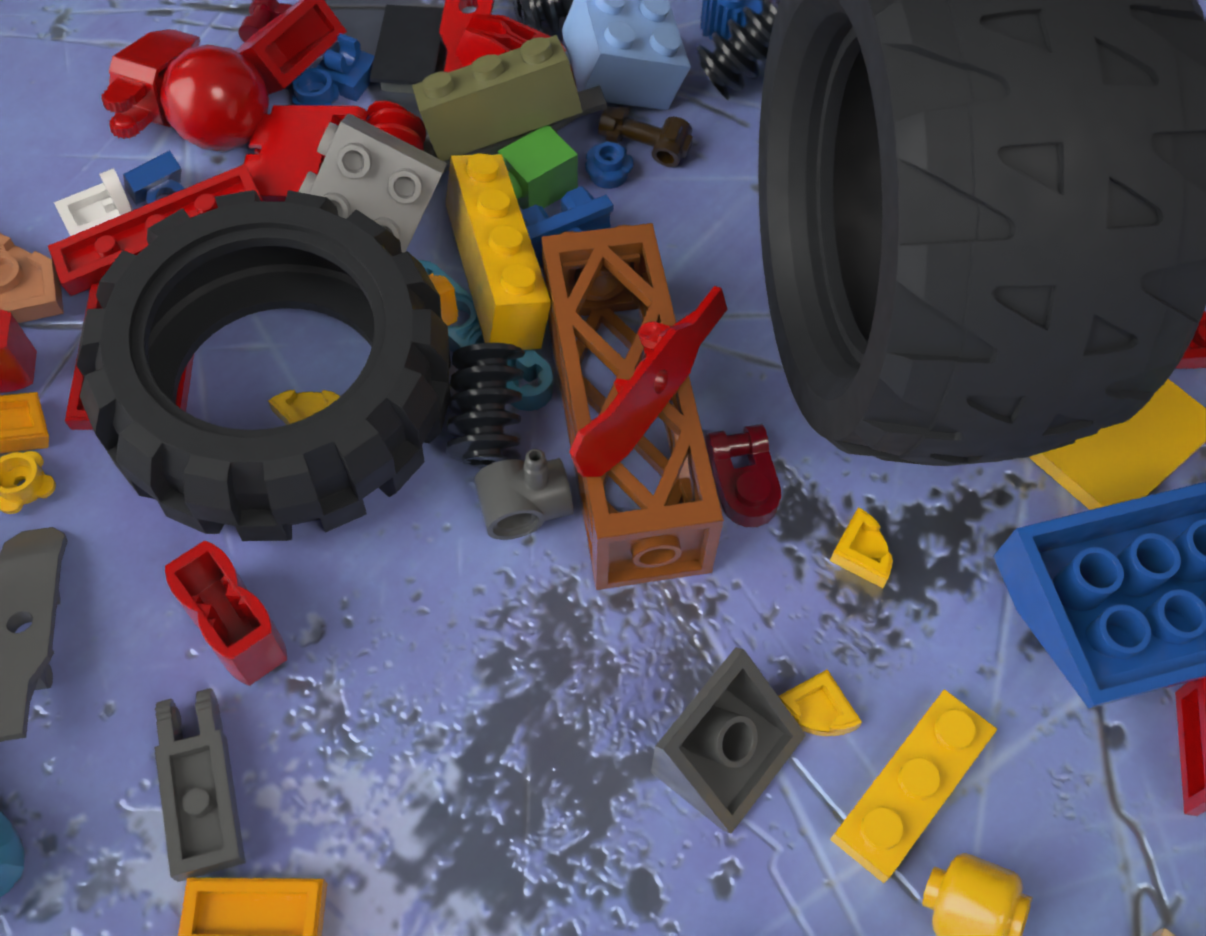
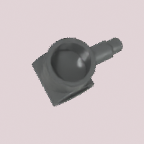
M531 449L527 452L525 461L517 459L498 461L484 467L475 475L474 484L486 530L490 537L499 540L523 537L540 528L544 521L573 515L571 491L560 458L547 461L542 450Z

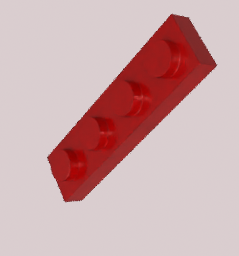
M246 164L48 245L61 285L70 296L90 289L91 283L100 282L123 250L137 256L149 245L147 242V230L149 227L182 208L191 218L218 208L215 196L256 190L263 202Z

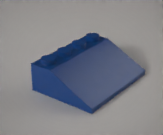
M1206 482L1016 528L993 555L1017 612L1088 709L1206 677Z

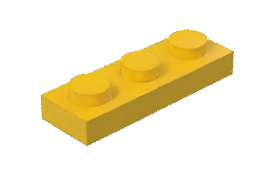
M944 689L830 840L884 884L992 738L997 728Z

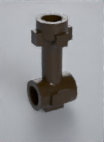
M607 106V109L603 110L598 125V135L605 136L606 141L618 144L619 141L622 142L623 138L653 146L651 152L653 159L666 167H675L679 164L681 158L687 157L693 142V136L691 135L692 127L686 120L680 117H668L663 127L660 128L629 118L630 109L618 106V108Z

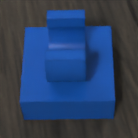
M340 33L338 42L330 50H326L324 58L316 68L323 69L330 74L333 84H336L339 88V96L357 102L371 84L370 75L375 55L361 51L358 39Z
M170 150L123 174L124 187L135 205L145 200L149 204L156 201L158 196L163 193L173 194L185 189L180 184L181 167Z

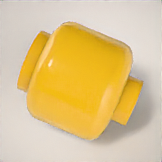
M961 853L950 862L947 871L934 866L925 888L922 906L934 910L932 926L937 936H1022L1033 898L1022 893V880L1016 872L974 855Z

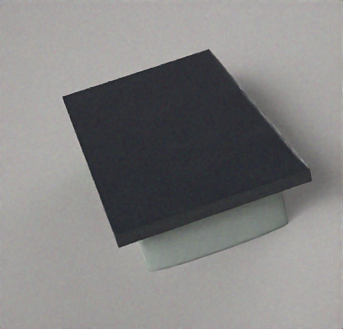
M386 4L370 82L381 83L383 91L414 93L412 85L423 82L427 76L435 73L441 44L439 30L444 8Z

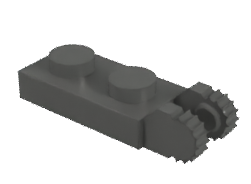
M212 688L196 693L195 709L199 721L200 735L183 739L181 715L174 701L167 699L157 702L155 704V716L157 718L159 746L154 747L170 877L177 882L187 880V878H195L246 863L227 737L223 733L222 720L215 692Z

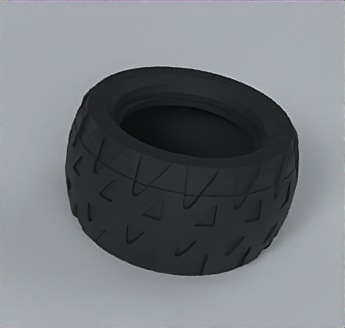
M780 0L767 53L760 112L758 188L762 258L770 315L781 363L789 387L802 415L820 436L826 438L839 450L848 454L874 456L884 461L929 466L999 462L1015 458H1026L1076 443L1075 440L1095 435L1102 428L1126 422L1150 401L1155 392L1163 386L1180 363L1194 337L1206 307V19L1198 0Z

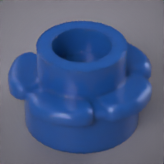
M308 68L293 81L292 94L294 96L292 101L294 105L332 106V101L338 100L340 92L338 86L333 84L332 78L327 71L319 68Z
M604 142L595 145L586 154L588 161L585 163V170L589 174L590 180L596 186L604 189H613L623 185L628 178V173L632 171L634 166L633 158L627 154L626 148L614 142Z

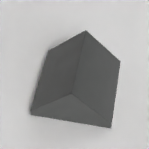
M735 647L655 745L650 772L720 829L731 834L806 734L744 649Z

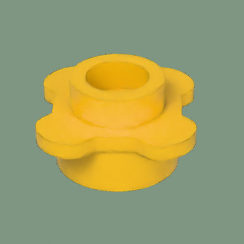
M13 452L0 458V510L3 513H18L24 504L31 503L38 498H47L54 492L56 482L51 476L44 473L42 469L44 459L38 452ZM26 479L23 484L16 486L20 481Z

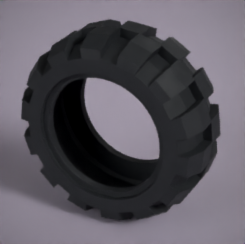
M256 190L215 196L218 208L191 218L182 208L148 228L147 242L149 245L137 256L124 250L120 253L99 282L96 297L103 309H87L82 326L76 365L84 376L80 398L94 433L116 467L139 496L157 500L166 517L204 534H219L224 524L236 527L242 541L292 540V525L321 519L326 533L366 515L364 497L377 488L388 497H391L402 488L425 462L422 445L423 443L429 444L441 434L451 397L449 385L451 360L448 326L442 320L440 295L425 268L408 251L402 253L401 241L387 229L357 209L346 219L338 216L337 206L327 197L288 190L285 202H262ZM283 308L320 312L352 327L372 347L367 362L358 378L341 397L318 413L292 424L258 430L226 428L200 420L176 405L178 386L182 374L198 348L224 326L250 314Z

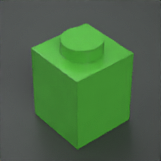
M549 125L540 127L498 150V154L503 156L518 204L523 210L534 205L545 208L561 199L566 192L578 188V154Z

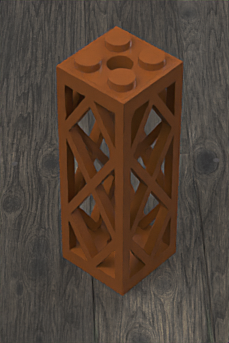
M653 223L619 225L614 228L582 232L569 231L558 235L542 236L543 279L551 300L547 321L570 449L577 432L591 422L588 404L600 415L618 395L613 383L607 398H605L582 375L581 363L588 349L617 376L616 379L629 380L638 364L646 358L644 346L641 344L638 332L636 334L614 312L638 309L642 323L641 326L652 321L669 326L676 324ZM580 316H588L587 321L585 322ZM601 323L629 349L625 359L597 333ZM689 376L658 415L664 422L671 453L670 459L668 460L644 435L634 447L662 476L654 495L621 462L601 477H583L578 473L573 462L596 590L708 574L713 571L724 519ZM610 477L641 509L618 512L606 500L604 486L608 478Z

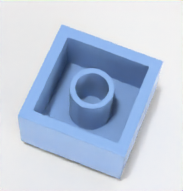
M669 0L573 1L561 31L578 92L600 85L606 102L668 110L691 67Z

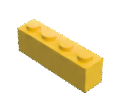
M483 153L451 155L445 205L485 343L513 344L522 350L541 349L551 300L502 154L488 155Z

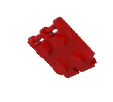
M273 105L271 114L263 115L262 120L251 135L248 147L251 149L255 148V154H247L244 160V164H246L263 202H285L288 190L299 192L309 171L318 175L325 156L318 153L317 149L330 122L339 126L340 122L349 113L366 122L368 112L358 106Z

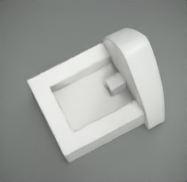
M114 168L99 174L103 183L54 202L70 236L133 210Z

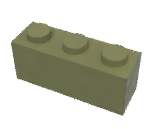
M557 35L549 38H533L515 50L500 55L490 54L476 59L472 65L449 73L436 72L427 76L423 82L412 85L419 112L437 158L442 161L451 159V155H463L583 113L570 63Z

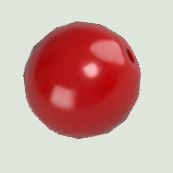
M205 44L186 49L170 62L162 82L160 100L167 121L181 138L205 150L226 152L243 147L250 141L251 135L262 120L263 115L268 113L269 97L263 76L250 59L232 48Z

